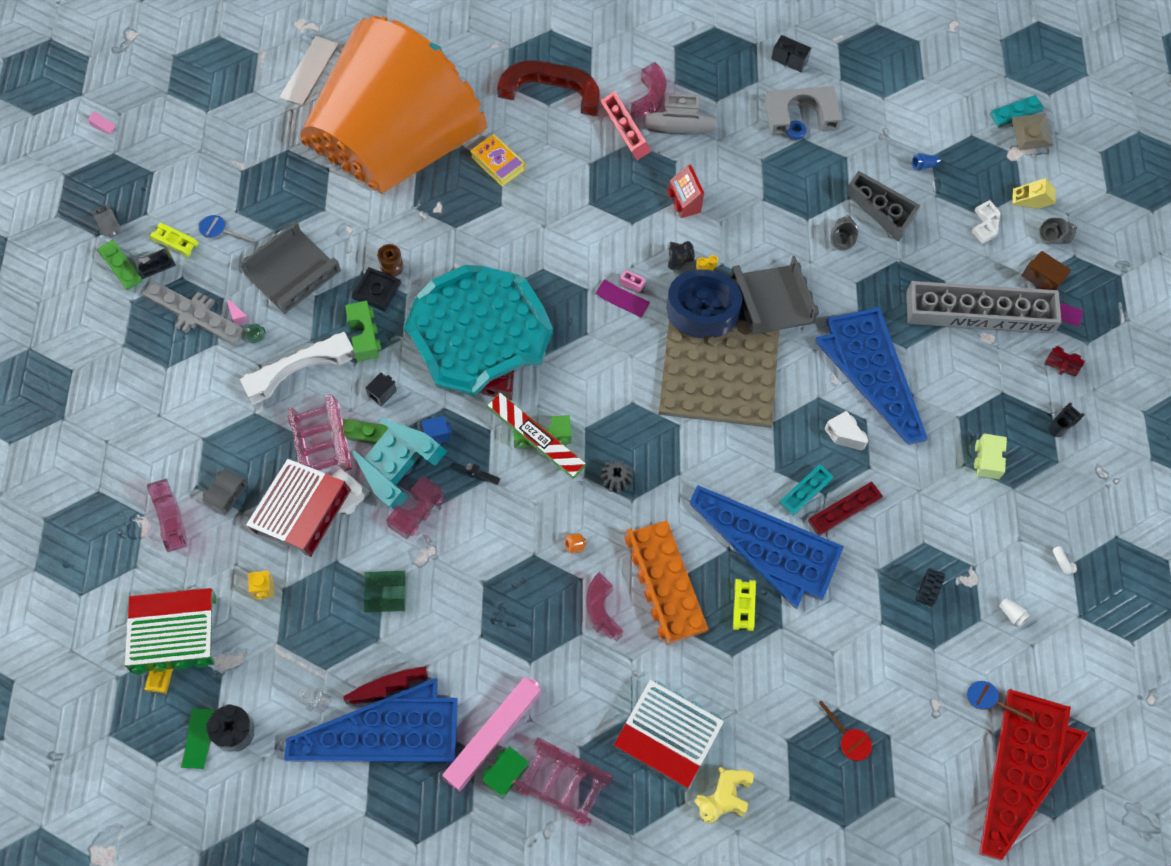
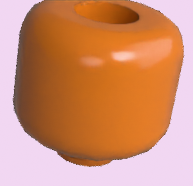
M568 534L565 538V547L568 553L583 552L586 546V539L583 538L582 534Z

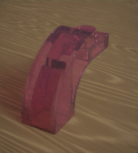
M598 572L592 579L587 591V616L596 632L604 628L603 632L608 638H614L618 641L623 636V630L607 614L604 608V602L608 595L612 593L613 585Z

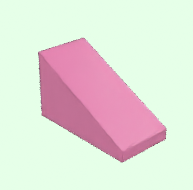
M94 111L88 118L93 128L111 134L116 128L115 124Z
M227 300L233 322L236 325L248 322L247 316L230 300Z

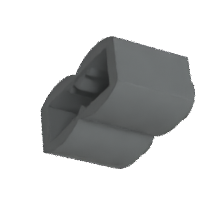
M225 468L222 472L217 473L214 484L204 491L202 500L206 506L226 515L246 489L247 482L245 478Z

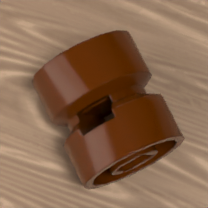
M386 244L380 247L377 257L381 272L393 277L400 275L404 267L400 249L393 244Z

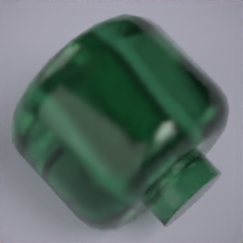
M255 323L245 328V335L250 343L255 344L264 340L266 331L260 324Z

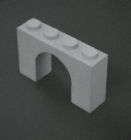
M834 86L767 91L765 107L771 135L786 134V130L790 128L791 124L788 109L795 105H806L814 109L819 117L821 131L839 130L842 119Z

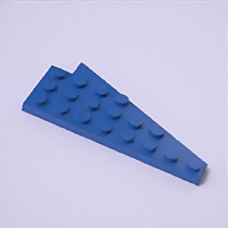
M880 307L827 318L826 323L830 334L816 337V344L907 445L925 442L928 438Z
M438 678L431 679L286 738L284 761L453 763L456 759L458 698H437Z

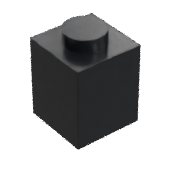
M380 372L365 387L367 396L382 407L397 391L395 380L391 376H385Z

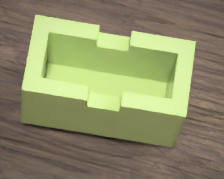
M983 434L976 441L975 451H978L974 462V468L977 469L976 476L1000 479L1003 476L1006 458H1002V452H1006L1007 437Z

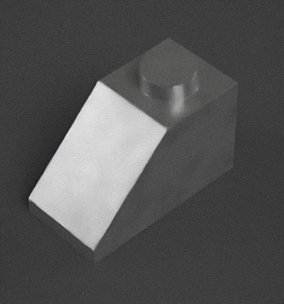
M109 204L92 211L104 236L108 235L111 237L119 233L118 230L121 227Z

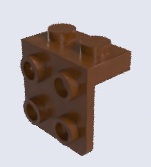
M1041 251L1034 260L1030 261L1021 276L1043 290H1057L1071 270L1047 253Z

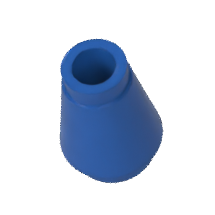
M918 153L912 158V166L918 171L939 166L940 164L939 156Z

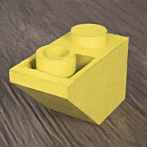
M1046 178L1013 189L1012 203L1017 206L1038 209L1056 204V189Z

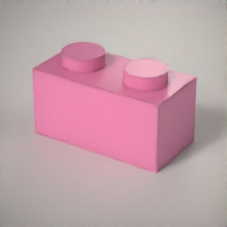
M625 270L620 278V284L640 293L645 286L646 279Z

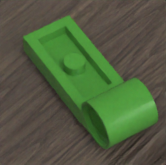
M114 240L97 248L104 261L109 265L127 291L143 282Z

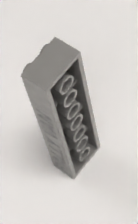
M911 281L906 292L908 324L1055 333L1061 324L1059 290Z

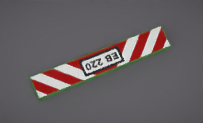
M499 393L487 404V408L572 479L586 467V463L502 393Z

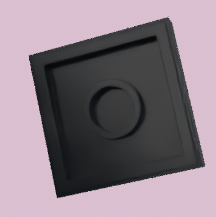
M368 267L352 294V298L359 302L367 301L369 306L386 312L402 281Z

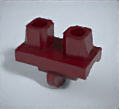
M1056 346L1052 348L1044 364L1058 369V374L1061 376L1065 372L1076 377L1085 361L1081 359V355L1076 353L1067 354L1063 348Z

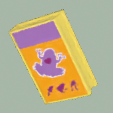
M492 134L470 150L472 153L471 158L501 187L526 169V163L495 134Z

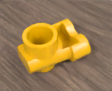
M711 255L708 258L700 257L697 259L696 268L698 270L714 271L718 264V257L715 255Z

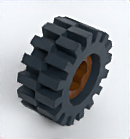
M928 568L919 586L916 601L933 607L943 586L945 573Z

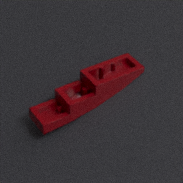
M427 667L405 669L382 676L346 694L344 701L346 705L376 702L387 698L388 692L407 690L408 681L429 679Z

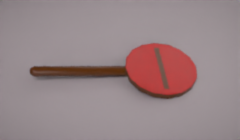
M819 701L821 707L844 733L840 742L843 754L853 761H861L867 758L872 749L869 736L864 731L858 729L846 731L823 701Z

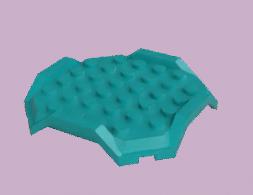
M463 265L432 279L416 296L403 327L427 365L436 387L449 391L450 389L461 391V394L473 397L490 381L521 366L542 365L547 345L550 343L553 334V328L544 306L525 278L519 274L478 265Z

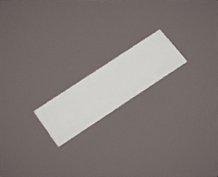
M315 36L281 93L280 98L303 105L339 43Z

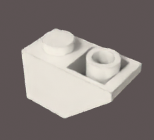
M847 411L829 420L825 426L826 432L837 445L863 450L868 443L866 433L860 430L855 418L852 415L850 416Z

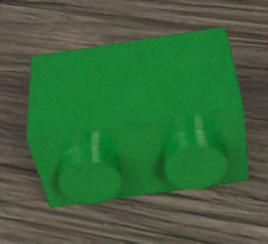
M510 746L506 750L503 748L497 755L496 759L498 761L494 766H488L482 774L484 777L482 779L483 784L501 799H504L530 766L529 761Z

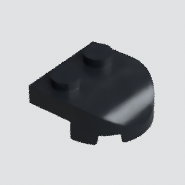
M167 248L134 261V266L142 279L176 266Z

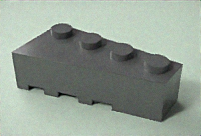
M859 170L850 182L846 193L898 242L916 217L920 205Z

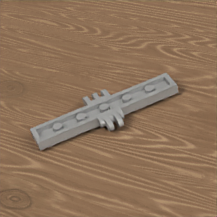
M153 280L143 293L144 298L178 315L177 320L179 322L176 328L182 329L185 333L191 328L195 329L198 326L233 346H236L246 333L244 328L210 311L215 300L209 299L206 295L203 296L200 292H197L192 300Z

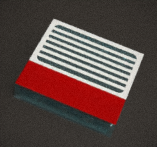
M650 680L615 741L613 750L687 792L724 721L721 720L718 714L714 712L708 713L703 710L699 703L694 701L690 703L685 700L681 693L669 691L663 683Z

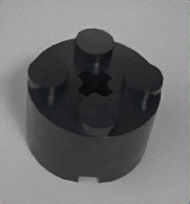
M227 704L220 707L211 715L206 725L210 740L226 752L241 751L254 738L255 725L253 719L245 710L236 705ZM231 726H233L234 728L233 731H229V728Z

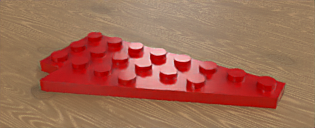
M1012 689L1007 690L1005 704L1035 718V721L1032 722L1004 708L979 855L998 861L1003 860L1087 736V732L1068 727L1070 706Z

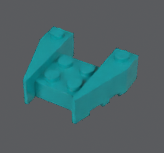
M381 417L379 420L388 427V430L365 457L355 450L352 453L375 495L389 507L398 511L410 496L397 483L420 456H423L427 461L436 466L447 450L426 433Z

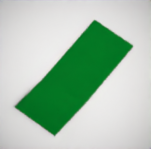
M192 708L181 768L204 769L210 743L206 725L215 709Z

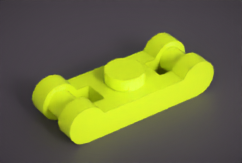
M159 223L156 227L157 230L149 236L153 242L160 243L179 252L186 258H189L192 254L191 250L199 244L196 239L163 223Z
M735 579L733 630L744 628L747 631H754L756 581L749 580V582H743L742 579ZM742 589L748 590L749 594L742 593ZM740 615H747L748 620H740Z

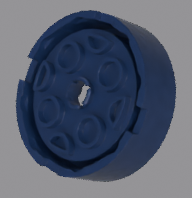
M704 269L685 272L676 277L669 287L666 304L668 319L676 329L692 337L714 336V338L723 336L729 333L739 320L742 294L733 280L719 272Z

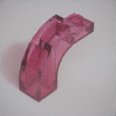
M656 62L648 65L641 71V81L649 89V93L631 104L630 115L634 119L645 115L647 111L656 113L664 103L666 77Z
M167 478L147 484V490L159 519L160 536L167 553L187 547V537L182 515Z

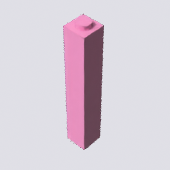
M524 677L443 773V779L458 792H461L541 695L538 682L532 678L529 680Z

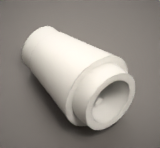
M1008 598L1004 599L999 605L1013 625L1018 627L1023 626L1031 617L1028 614V610Z

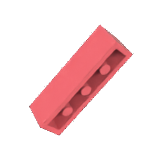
M614 91L602 99L601 103L636 160L650 153L652 150L616 92Z

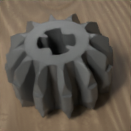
M616 459L613 460V464L607 462L606 467L601 469L602 475H600V480L604 481L603 486H609L610 492L614 488L618 493L621 488L627 490L628 485L632 484L631 478L633 477L630 465L624 466L623 460L619 464Z

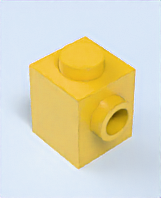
M269 570L248 573L249 593L253 599L264 600L274 597L273 577Z

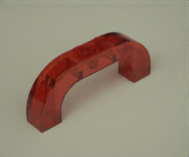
M537 60L518 62L504 71L497 85L498 98L513 101L518 89L529 82L573 89L582 96L581 114L597 117L599 112L600 91L596 81L585 71L567 65Z

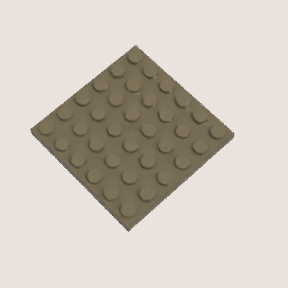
M738 320L736 326L723 336L714 338V336L696 338L682 333L669 321L659 415L772 428L779 330L751 335L747 321Z

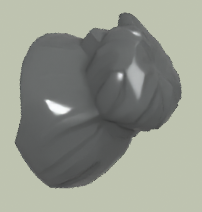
M847 215L839 218L831 232L830 240L832 245L842 251L852 248L858 238V228L851 216Z
M1048 218L1040 226L1039 236L1042 241L1048 244H1069L1075 237L1077 226L1063 218Z

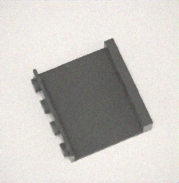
M297 221L288 225L284 231L273 236L269 242L260 246L253 254L245 257L239 263L242 272L284 315L341 272L339 262L334 257L330 259L301 231Z
M792 256L789 266L742 273L740 265L732 266L730 279L737 284L741 291V308L751 335L815 324L816 318L819 315V309L814 304L813 294L807 287V279L805 276L803 277L801 265L797 262L795 256Z

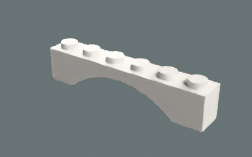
M345 332L337 333L325 341H319L307 349L299 350L294 355L283 357L278 362L266 365L254 373H248L240 381L251 404L254 405L270 398L274 389L282 380L301 368L317 364L342 365L355 359L356 356Z

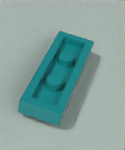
M1033 95L991 110L990 116L996 125L1000 127L1012 123L1013 117L1040 113L1043 111L1044 106L1038 97Z
M819 464L784 496L779 504L794 516L833 480L834 476Z

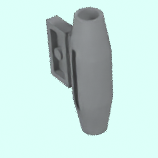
M666 93L665 112L646 114V128L667 133L698 134L714 132L715 117L698 114L700 95Z

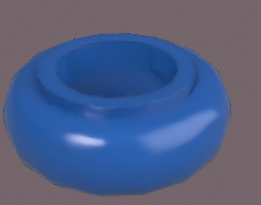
M791 121L790 128L786 130L787 136L793 140H800L805 137L807 133L805 124L800 121ZM797 128L800 132H794L792 129Z

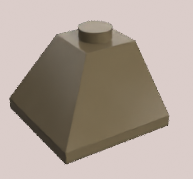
M1046 113L1012 118L1019 150L1050 147L1053 145Z

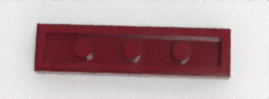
M871 481L808 519V522L817 535L821 536L883 498V495Z

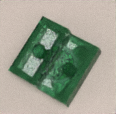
M406 571L365 572L364 613L405 611Z

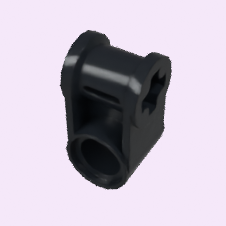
M1070 402L1051 422L1048 430L1054 437H1062L1085 414L1076 410Z

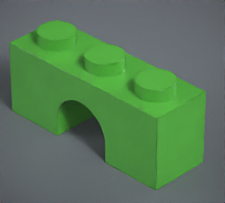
M367 301L345 305L350 329L364 330L361 335L351 337L357 362L379 358L378 350H381L379 339H375L374 335L378 334L376 323H372L371 318H375L373 308L368 307Z
M570 415L551 416V425L546 431L565 446L572 442ZM513 430L514 448L527 449L532 446Z

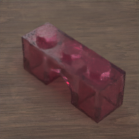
M422 476L411 489L412 497L419 501L417 507L412 510H406L398 505L386 519L388 527L406 540L410 535L413 536L417 532L418 525L422 520H427L431 514V509L434 506H438L443 499L442 488L425 476Z

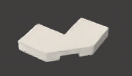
M990 200L974 210L983 220V223L974 227L971 232L982 244L995 238L999 230L1001 212Z

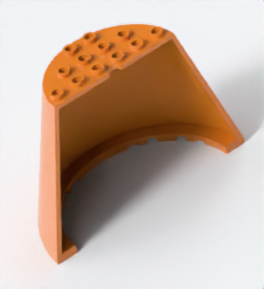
M372 15L368 19L362 18L353 28L301 130L300 141L306 147L309 146L314 149L318 155L325 156L332 164H341L340 166L344 172L351 173L358 181L365 182L372 190H377L382 194L487 129V122L484 112L480 113L479 111L481 104L475 97L473 89L467 81L463 82L458 76L459 72L455 70L456 66L439 49L434 51L429 46L431 42L405 24L396 20L389 22L387 17L382 16L380 18Z

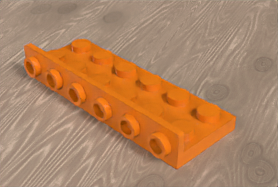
M666 520L634 531L631 528L627 529L624 540L627 548L631 547L633 553L631 554V560L633 565H637L639 569L637 576L640 584L644 583L646 589L644 591L645 599L652 605L651 615L654 621L657 620L660 627L657 628L660 639H664L667 645L708 632L706 621L668 521Z

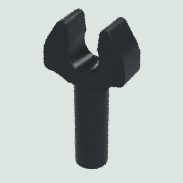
M468 463L464 471L471 478L479 477L496 485L499 484L501 479L482 471L480 466Z

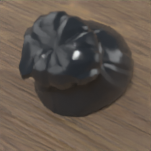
M670 241L668 262L670 270L680 269L686 262H692L695 259L694 246L690 241L682 244Z

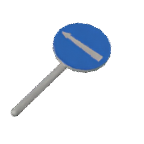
M218 215L207 216L199 224V231L206 238H215L222 233H226L254 242L252 238L225 230V221Z

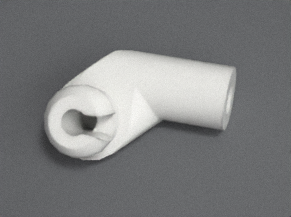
M1061 546L1055 547L1053 553L1063 573L1067 575L1075 573L1077 571L1076 564L1073 562L1069 563Z

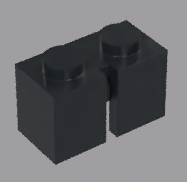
M781 34L774 46L771 59L785 65L789 55L788 67L802 72L809 61L812 48Z

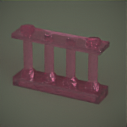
M332 394L324 396L326 402L324 406L299 414L293 407L288 408L289 415L287 418L290 426H292L298 462L318 471L335 465L340 466L345 472L352 470L339 403ZM325 413L328 415L329 421L327 423L302 431L300 421ZM329 430L332 432L333 437L329 441L305 448L304 438ZM330 448L335 449L336 455H334V458L312 465L308 464V455Z
M537 737L534 743L537 755L523 782L515 780L514 787L517 788L516 792L525 797L529 794L573 817V822L582 827H585V825L591 826L593 819L587 816L601 787H610L614 776ZM549 756L555 759L556 765L542 792H539L530 786L544 758ZM569 766L575 769V774L561 802H558L549 797L563 768ZM588 776L593 779L592 782L594 784L579 813L568 806L582 777Z

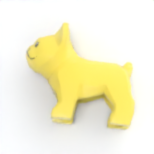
M719 767L720 775L714 794L707 797L697 795V799L694 800V803L699 807L702 821L707 824L715 823L722 814L735 812L738 816L743 817L746 814L748 802L737 797L736 786L742 784L744 787L749 788L754 778L752 772L743 769L726 770Z

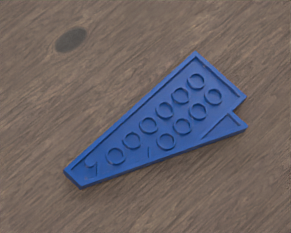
M697 485L690 500V505L795 609L798 608L804 593L819 600L824 599L844 546Z

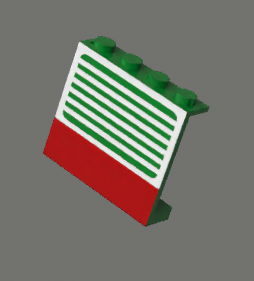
M205 588L129 596L125 666L129 672L139 675L147 671L185 670L187 667L194 666L205 668L208 665L215 664L211 656L212 604H216L217 596L213 589Z

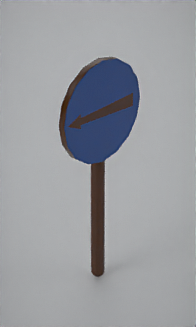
M977 681L968 688L967 699L977 709L988 710L998 705L1032 722L1035 721V718L998 701V690L990 682Z

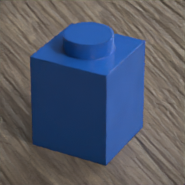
M445 416L422 420L424 433L438 443L449 441V434L452 433L450 422L446 423Z

